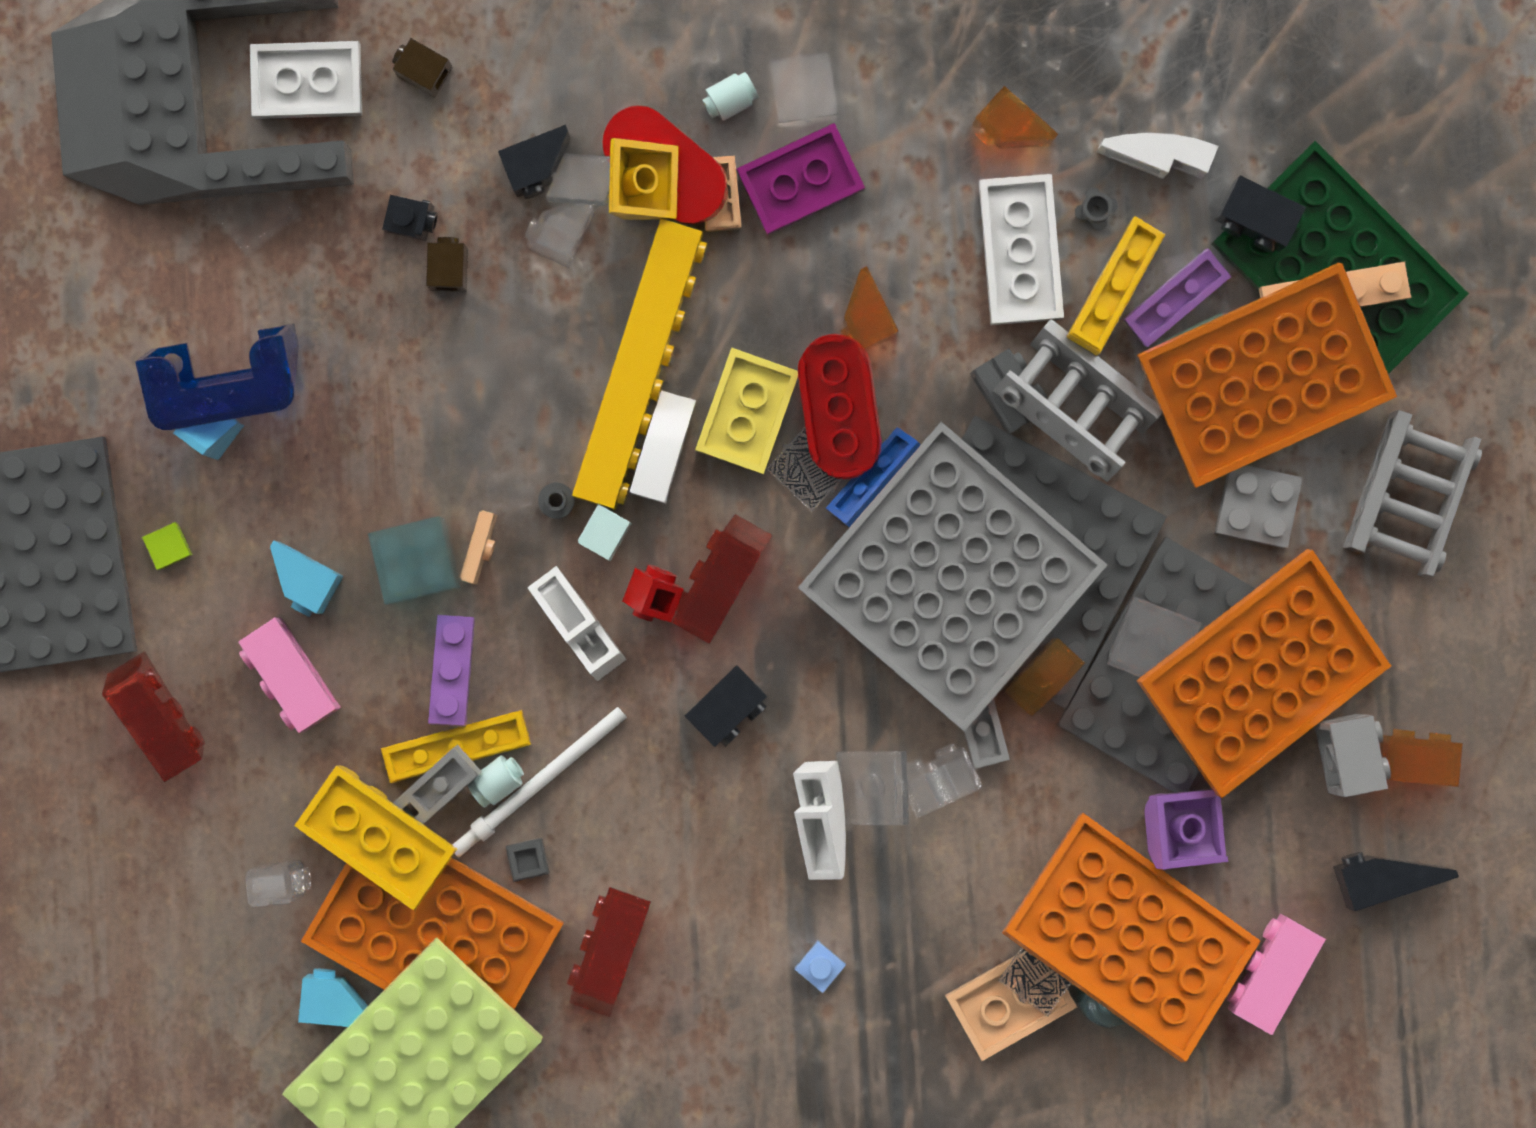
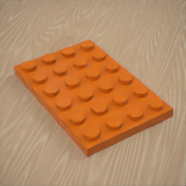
M1342 263L1334 264L1137 354L1195 488L1397 397Z
M1306 549L1136 681L1218 797L1223 798L1389 669L1391 665L1315 552Z
M1084 813L1077 817L1002 931V934L1181 1063L1188 1060L1260 943V940L1165 871L1156 869L1154 863Z
M451 858L416 910L410 909L346 863L301 942L385 990L437 937L515 1010L565 922L454 858Z

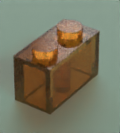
M1393 729L1392 736L1383 735V743H1380L1382 758L1386 757L1391 772V778L1387 780L1459 787L1463 743L1451 742V734L1429 732V739L1415 738V731Z

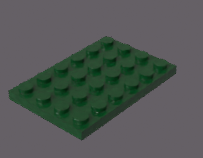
M1316 140L1267 187L1306 207L1286 248L1280 252L1275 250L1274 253H1269L1256 247L1254 239L1243 234L1241 237H1236L1225 231L1211 243L1258 292L1260 287L1302 280L1337 263H1342L1345 271L1348 272L1405 262L1411 298L1361 307L1388 374L1469 294Z

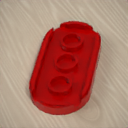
M630 106L619 111L611 118L605 128L602 141L603 152L609 165L611 139L613 138L678 146L677 217L675 220L687 224L702 223L714 218L721 211L727 200V177L725 170L715 158L661 113L650 107Z
M843 334L821 336L809 344L798 363V378L808 448L814 463L828 475L837 479H852L864 474L873 467L878 460L882 447L871 361L865 348L854 338Z

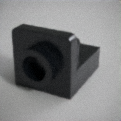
M390 194L382 230L426 241L428 232L434 233L438 212L434 211V205L431 201L422 200L421 202Z

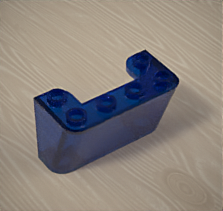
M294 323L258 330L259 340L250 349L249 360L251 368L195 378L188 343L149 350L138 358L135 363L150 422L161 430H175L276 412L287 408L294 398L299 344ZM176 354L182 359L183 368L179 373H177L175 365L170 360L164 358L166 355Z

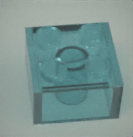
M437 516L368 533L385 605H394L461 588L445 518Z

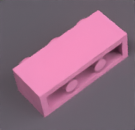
M273 618L238 642L243 649L239 652L242 660L250 670L256 668L263 679L259 682L262 690L270 700L276 698L283 709L280 712V716L291 731L296 728L298 733L306 732L341 708L282 618Z
M1282 914L1278 916L1277 920L1271 919L1263 933V937L1266 940L1259 951H1254L1246 964L1245 969L1248 972L1242 983L1236 982L1227 998V1001L1230 1002L1227 1009L1270 1035H1273L1326 940Z

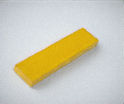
M1136 216L1131 219L1066 338L1096 356L1101 353L1166 234Z
M515 711L468 724L466 727H457L381 748L390 783L425 774L456 745H459L472 761L532 745L523 711Z

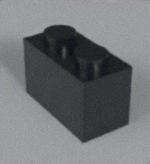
M1240 175L1233 181L1215 221L1221 223V229L1228 234L1236 237H1241L1243 234L1254 239V245L1259 249L1274 253L1275 250L1280 252L1287 247L1306 207Z
M736 665L684 716L714 747L720 742L726 747L741 732L736 727L741 721L748 717L752 722L767 707L762 702L767 695Z

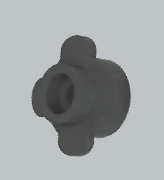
M1092 187L1085 192L1086 198L1082 205L1076 207L1075 216L1079 220L1085 219L1090 222L1095 230H1103L1107 226L1109 215L1117 210L1118 204L1114 198H1109L1107 195L1100 193L1098 188ZM1098 206L1100 208L1099 212H1094L1093 207Z

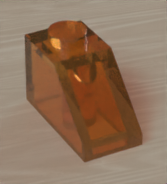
M1003 86L975 117L972 124L976 128L974 133L983 143L988 146L994 144L999 149L1050 146L1058 136L1054 129L1006 86Z
M867 266L860 269L843 319L845 328L840 330L841 334L857 340L866 351L897 336L899 333Z
M1052 638L1004 692L1030 716H1033L1065 686L1085 662L1059 638Z

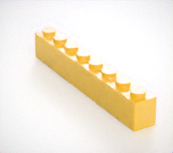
M660 219L572 496L575 498L599 504L616 510L618 503L625 504L630 489V484L625 483L628 470L636 469L641 455V449L636 448L640 434L646 436L648 433L652 415L647 414L651 400L658 401L663 386V380L658 379L662 365L668 367L675 346L669 345L673 331L680 332L685 317V312L681 311L680 308L684 297L690 298L695 286L696 277L691 276L695 262L702 263L706 252L707 243L702 242L703 232Z

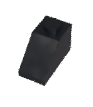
M566 124L498 151L517 198L523 195L525 199L536 197L545 192L544 187L551 185L571 139Z

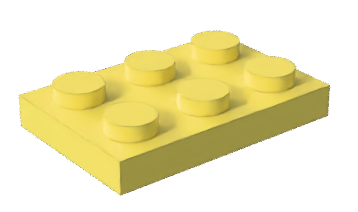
M731 347L695 451L764 475L798 379V371Z

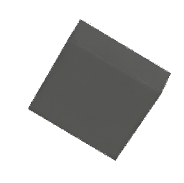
M542 838L505 846L513 882L550 873Z

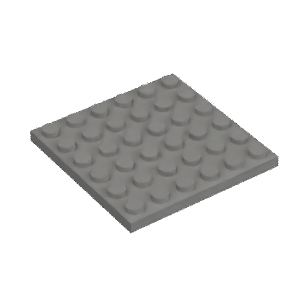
M940 422L799 585L798 589L965 732L1107 567V564L944 423Z

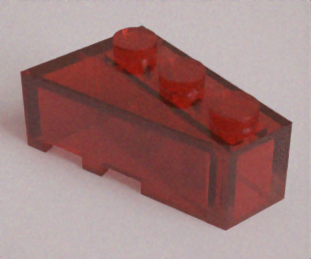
M736 514L723 531L716 528L706 545V548L711 550V553L706 562L699 559L692 570L689 579L693 580L694 583L689 592L683 591L676 609L677 614L672 623L710 644L773 535Z

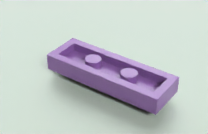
M1205 249L1122 320L1145 347H1149L1231 278V275L1209 249Z
M437 615L428 719L430 725L466 727L475 626L474 617Z

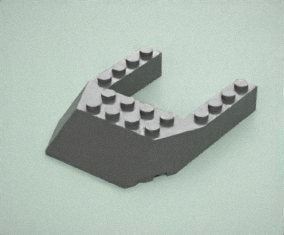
M104 0L53 31L51 37L63 175L138 205L354 185L351 149L344 140L207 153L196 21L339 8L338 0Z

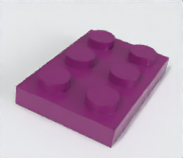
M835 123L736 168L767 236L865 190L861 177Z

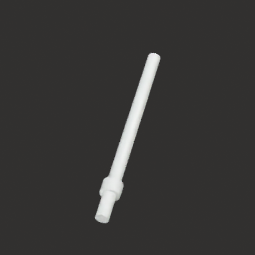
M619 707L615 708L485 818L480 816L470 825L472 829L452 844L457 848L455 855L461 857L480 840L483 842L495 833V827L624 721L627 717Z

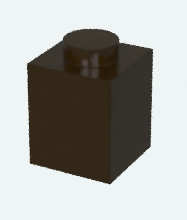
M410 38L406 46L402 44L397 49L392 63L395 64L393 71L397 77L434 98L453 68L449 59Z
M438 237L437 243L427 242L426 286L429 290L467 292L468 248L465 244L459 243V238Z

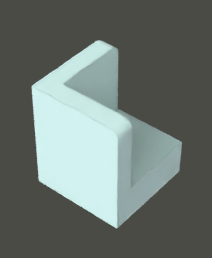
M598 504L580 535L578 543L611 561L632 523Z

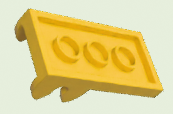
M336 765L294 826L410 909L416 910L457 851V848L389 801L381 790L362 782L354 771L344 766Z

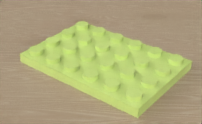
M436 937L353 1023L284 1090L282 1095L318 1128H455L542 1042L543 1036Z

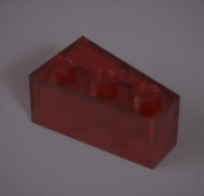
M145 651L107 673L102 691L103 697L164 782L202 760L205 741L201 733L195 726H190L184 716L185 713L181 705L172 697Z
M609 887L606 897L599 895L592 916L598 918L594 931L586 930L579 949L586 952L581 965L574 963L567 985L573 986L569 1003L611 1017L651 901Z

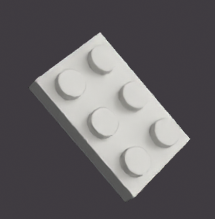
M359 41L250 44L251 112L254 119L362 116L361 44Z

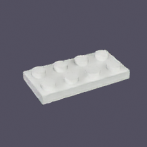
M1052 174L979 180L990 324L1000 325L1063 319L1064 310Z

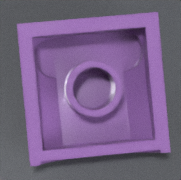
M1212 789L1170 794L1159 793L1149 796L1145 806L1147 845L1149 856L1156 869L1164 870L1228 862L1225 849L1221 798Z

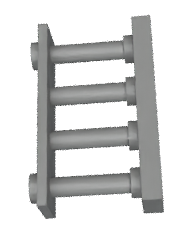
M1050 319L1030 343L1038 351L1019 377L1009 370L993 392L1000 396L1004 403L1015 408L1084 463L1093 474L1100 476L1108 482L1125 464V461L1116 454L1134 429L1143 434L1159 418L1162 411L1158 403L1099 356L1094 355L1066 338L1068 332ZM1051 361L1064 371L1066 376L1049 398L1046 399L1030 385L1047 363ZM1079 383L1094 395L1095 398L1075 422L1062 412L1059 407ZM1108 406L1124 420L1104 445L1087 431L1105 407Z
M1397 410L1389 414L1343 549L1360 553L1365 552L1366 547L1371 548L1373 545L1421 562L1417 575L1433 577L1435 572H1440L1444 565L1446 552L1443 551L1470 471L1475 470L1480 462L1482 450L1478 448L1481 439L1477 437L1464 440L1462 447L1414 430L1413 425H1410L1412 414ZM1409 443L1457 460L1451 480L1449 481L1401 464V459H1398L1401 446H1406ZM1397 477L1445 494L1439 514L1437 515L1389 498L1390 494L1386 493V489L1390 479L1394 480ZM1385 511L1433 528L1427 549L1377 532L1378 528L1374 527L1378 513L1382 514Z

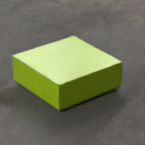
M177 522L142 537L157 570H162L192 556L191 550Z

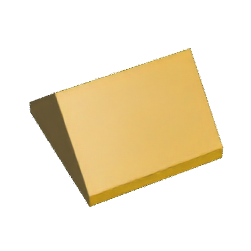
M617 138L611 139L609 213L623 220L676 219L678 146Z

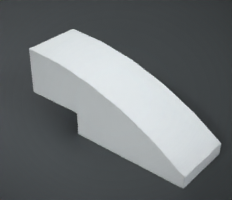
M1137 133L1105 138L1099 145L1097 153L1162 179L1169 173L1171 167L1202 179L1210 169L1218 145L1175 134Z
M661 391L631 485V494L666 504L696 400Z
M557 566L527 587L566 643L573 649L585 668L597 681L627 660Z
M838 761L804 762L793 773L800 808L794 814L808 879H842L845 871L846 830Z

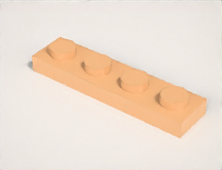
M1405 262L1346 272L1360 307L1411 298ZM1297 281L1260 287V298Z

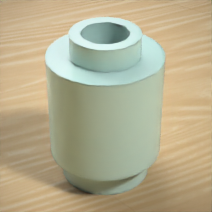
M744 72L740 75L734 73L705 89L707 97L702 101L711 118L714 119L718 116L723 122L752 106V101L759 98L749 76Z
M501 755L481 770L482 772L468 784V788L477 802L484 808L489 804L496 805L523 784L520 777L524 775V772L514 758L506 759Z

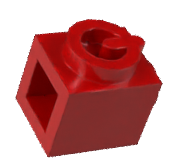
M647 565L645 571L638 568L634 569L622 602L633 608L632 614L638 618L650 622L657 618L671 623L684 588L675 583L677 575L657 566Z

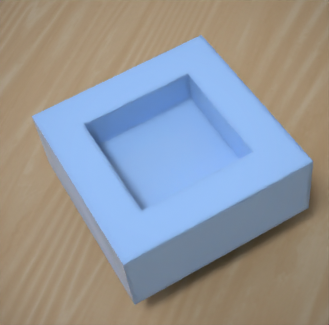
M817 940L797 964L795 970L823 993L846 966V963Z

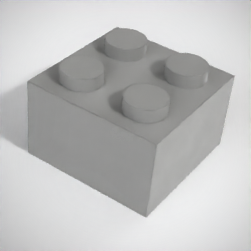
M1364 714L1346 715L1322 720L1315 726L1328 793L1348 797L1388 789L1387 779L1391 778L1388 760L1386 757L1382 758L1379 743H1383V732L1379 721H1374V716Z

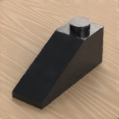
M1362 852L1346 855L1341 858V864L1333 866L1346 908L1353 911H1358L1459 877L1457 870L1448 867L1370 855L1363 856Z

